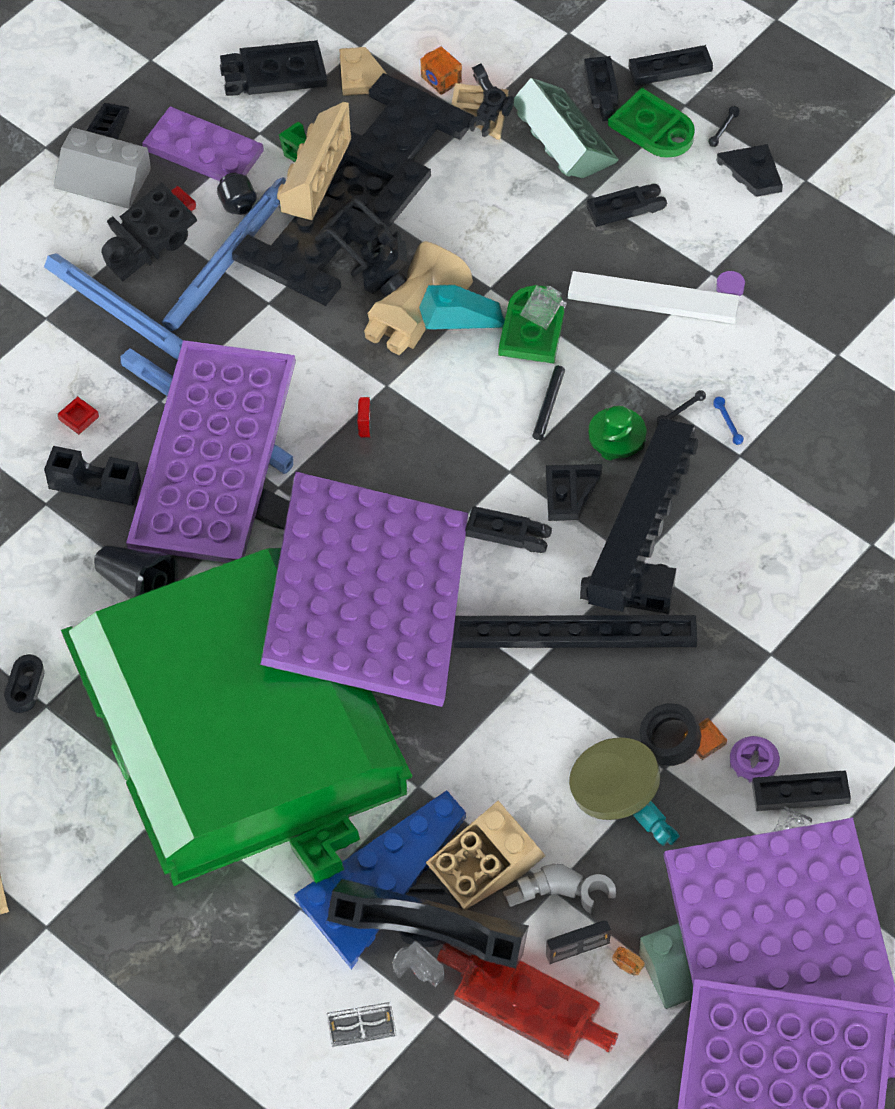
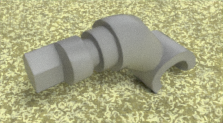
M563 864L543 866L540 868L541 871L533 874V878L529 879L528 876L516 880L517 887L503 891L509 907L534 899L537 893L541 896L549 893L551 896L559 894L575 898L578 895L580 896L581 905L590 914L594 908V900L589 897L590 892L601 890L606 893L608 898L616 897L615 884L606 875H591L584 881L583 875Z

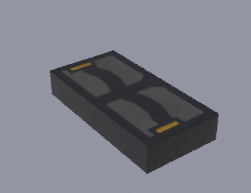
M607 920L548 939L546 941V956L549 964L610 944L611 928Z

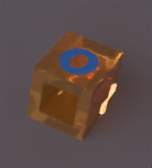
M442 46L426 53L420 59L421 77L439 94L443 95L455 87V83L460 84L462 82V64Z

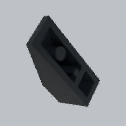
M646 563L642 579H637L635 596L632 601L627 602L625 607L669 614L677 568L664 564L654 565ZM591 576L584 577L581 580L580 599L588 600V581Z

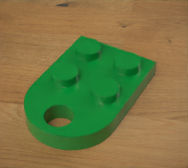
M644 88L635 93L608 119V126L659 157L671 158L680 156L687 152L694 142L695 128L692 120ZM675 137H680L684 139V141L677 143L672 141L671 139Z
M534 285L524 287L513 294L507 307L498 356L555 363L564 320V302L557 292L545 286ZM542 297L546 301L538 304L534 303L532 299Z

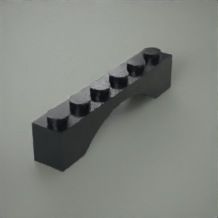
M341 879L332 890L327 917L329 922L357 929H386L431 937L458 946L484 961L512 968L517 967L523 956L529 925Z

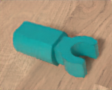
M652 801L643 809L633 814L647 832L654 834L655 839L662 846L667 842L673 845L680 837L678 832L665 822L666 817Z

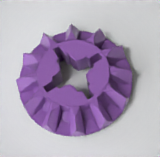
M749 736L742 738L731 749V768L735 770L738 777L746 778L749 783L755 777L774 776L779 767L780 756L777 748L772 742L763 737ZM755 751H758L757 756H759L758 760L760 762L754 768H751L752 765H750L751 762L748 759H751Z

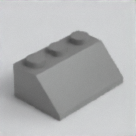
M72 127L61 147L54 188L129 209L151 170L148 148Z

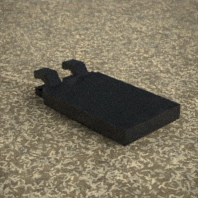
M318 40L239 48V54L220 55L221 76H224L226 96L240 95L243 91L248 93V95L327 87L328 79Z

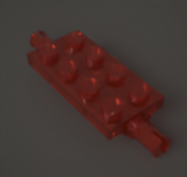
M449 943L444 944L443 948L445 951L440 950L437 961L460 972L463 978L460 986L454 993V1000L559 1057L569 1061L579 1042L584 1039L604 1049L607 1053H610L613 1049L611 1046L616 1044L619 1034L594 1022V1017L600 1009V1002L521 960L516 968L484 961L474 954L470 956Z

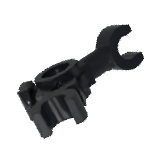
M480 63L472 67L475 81L484 91L482 104L476 112L477 116L471 119L469 127L470 131L473 132L477 126H484L481 131L482 137H487L490 133V122H496L499 112L502 111L503 116L510 114L514 105V97H506V94L496 86L493 87L484 66Z

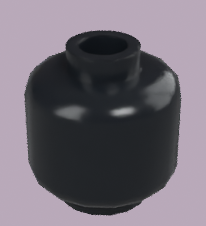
M236 172L229 173L221 178L217 186V195L228 213L246 214L256 202L257 194L246 175Z

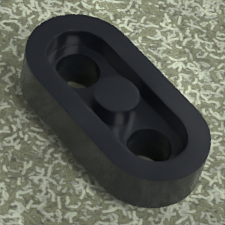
M31 654L23 655L13 664L4 692L7 707L13 712H27L36 704L45 674L43 663L39 657ZM30 671L34 672V673H33L32 675H30V676H26V675H25L27 672H30ZM19 698H26L24 701L17 702Z

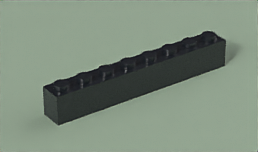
M660 419L588 581V604L623 612L627 602L633 600L636 592L637 579L641 580L644 575L646 557L651 558L653 554L655 537H660L664 524L663 518L664 516H669L671 512L673 495L677 496L680 491L681 476L686 475L690 465L689 457L696 454L698 438H695V425Z

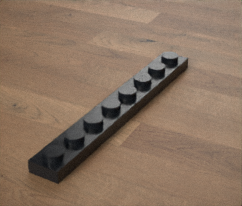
M696 615L455 616L453 643L454 648L697 647Z

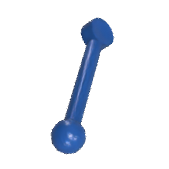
M716 397L714 399V407L720 409L733 435V443L736 445L742 444L744 438L741 434H738L725 408V399L723 397Z

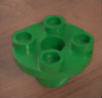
M620 405L598 412L592 418L588 431L591 445L606 460L629 457L642 450L647 434L646 425L641 416Z

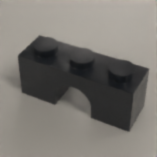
M58 446L52 447L44 468L48 488L51 490L132 506L141 484L138 462L109 457L106 467H95L83 459L81 451Z

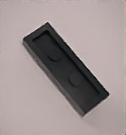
M706 45L629 59L628 67L635 86L712 72L713 62Z
M846 770L755 777L752 779L756 811L850 804L851 800Z

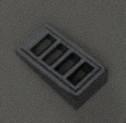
M103 103L86 131L118 140L128 116L129 107Z

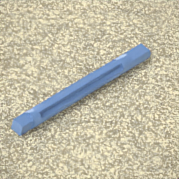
M284 177L277 179L265 191L179 297L178 302L161 321L165 328L173 331L180 327L234 262L232 252L247 234L254 237L280 205L277 193L280 185L286 182Z
M55 253L47 256L44 268L178 360L183 343L181 338L59 254Z
M131 348L120 356L123 367L168 396L173 379L172 375ZM274 444L269 464L283 474H286L293 467V456Z

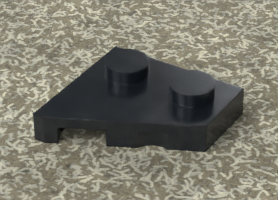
M768 144L717 153V163L720 166L725 165L733 172L732 177L739 183L744 184L747 190L755 197L782 192L783 184Z
M602 464L546 465L548 521L578 520L602 475Z

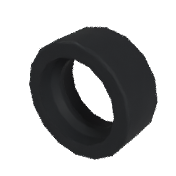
M673 703L662 704L649 711L642 720L639 730L641 743L645 744L653 752L657 763L668 766L682 764L692 758L700 747L702 737L699 724L689 709L680 704ZM671 720L683 721L687 726L688 734L682 743L670 749H660L654 744L653 734L660 725Z

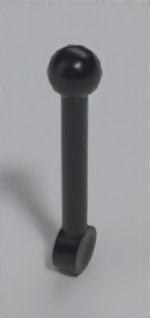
M732 106L729 108L728 117L715 136L709 138L708 142L711 147L718 146L719 138L731 120L739 116L740 110L738 107Z
M698 390L693 398L668 415L658 416L657 425L661 418L670 420L695 402L705 400L706 393L703 390Z

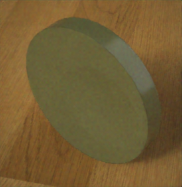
M611 738L592 745L578 757L570 772L569 786L576 804L583 812L597 819L617 820L637 813L653 799L660 785L661 774L653 752L645 744L630 738Z

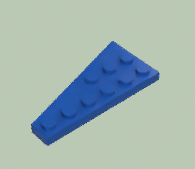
M447 790L342 861L343 871L318 883L313 881L294 894L295 901L351 970L358 962V957L364 949L369 947L374 941L375 935L380 929H357L327 921L332 890L341 879L401 894L409 892L408 889L416 885V881L423 871L429 868L426 862L442 846L448 843L466 819V812Z

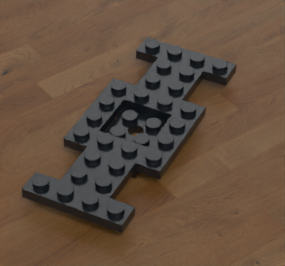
M383 73L369 89V97L387 106L362 136L350 131L351 141L313 220L295 216L272 245L247 234L232 252L233 260L326 306L341 288V280L322 270L342 246L330 234L320 241H316L315 236L339 208L353 198H358L390 228L431 177V169L413 161V158L436 130L461 140L470 129L469 123L474 118V115ZM352 191L362 192L361 195H349V193ZM357 204L345 210L330 227L348 245L352 241L362 245L369 241L372 244V249L379 241L378 232L381 230Z

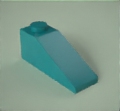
M428 285L419 306L426 329L503 328L505 321L499 302L456 285Z

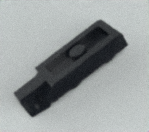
M611 56L585 58L584 68L591 103L594 108H600L602 122L608 121L613 115V106H618L619 95Z

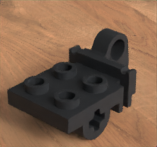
M161 182L119 216L122 220L121 224L113 216L107 220L109 227L116 237H112L103 245L101 250L106 265L123 282L145 263L149 266L153 264L150 259L152 255L158 260L160 258L158 253L162 249L166 248L169 251H173L181 247L187 240V229L196 223L197 219Z

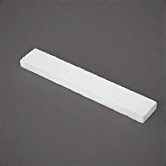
M576 271L572 273L568 291V299L733 324L736 321L740 297L739 295Z

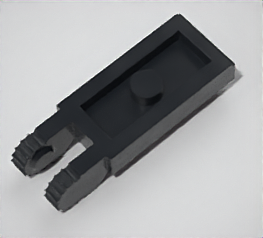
M654 183L641 187L635 186L588 199L586 207L595 226L598 227L648 212L655 213L663 210L668 203L664 196H659L661 188L658 184Z
M474 506L465 529V536L522 549L524 547L530 552L544 553L548 545L543 539H537L536 537H550L552 528L547 524L532 521L527 517Z

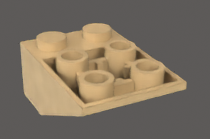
M498 800L431 857L426 864L466 910L522 877L546 855Z

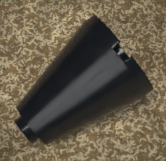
M107 545L100 549L94 558L95 570L130 599L178 581V562L176 559L171 558V555L164 552Z

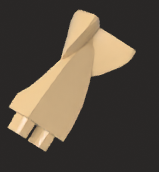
M427 241L420 243L409 266L406 282L390 295L376 302L368 312L369 323L364 330L365 338L373 343H378L383 335L390 337L387 341V348L397 355H400L407 347L414 349L426 329L419 306L428 285H456L467 290L473 283L472 274L467 264L454 253Z

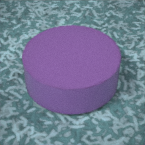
M723 272L717 278L716 290L718 293L741 296L744 292L745 280L737 272Z

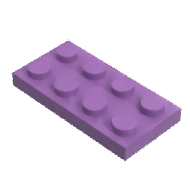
M171 106L142 142L143 147H147L149 153L218 181L229 173L236 172L247 175L264 151L263 144Z

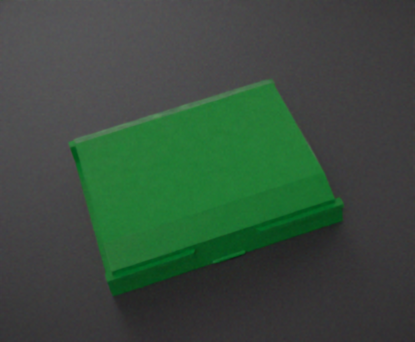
M281 548L263 549L94 612L74 628L70 626L61 630L97 717L102 718L112 742L111 749L124 779L127 780L126 786L164 875L168 873L173 886L288 842L344 814L349 818L407 795L406 780L412 778V774L371 690L260 665Z

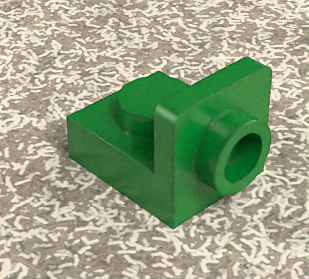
M300 122L293 124L278 134L284 156L293 162H296L300 144L305 143L307 139L304 126Z

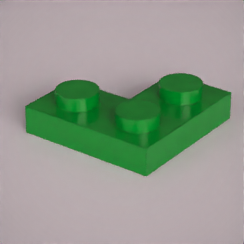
M344 814L289 840L292 851L315 883H318L344 870L342 860L335 851L359 841L360 836L356 827L347 815Z

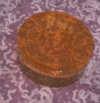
M618 947L612 955V961L615 965L630 975H639L645 966L644 961L639 956L624 947Z

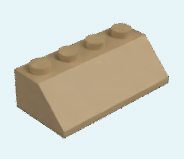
M342 102L319 113L315 123L309 125L307 139L298 148L295 164H290L287 180L278 189L277 199L280 200L282 213L313 220L351 141L349 103Z

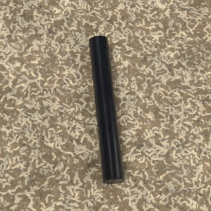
M559 365L554 367L532 437L536 440H543L565 373V368Z

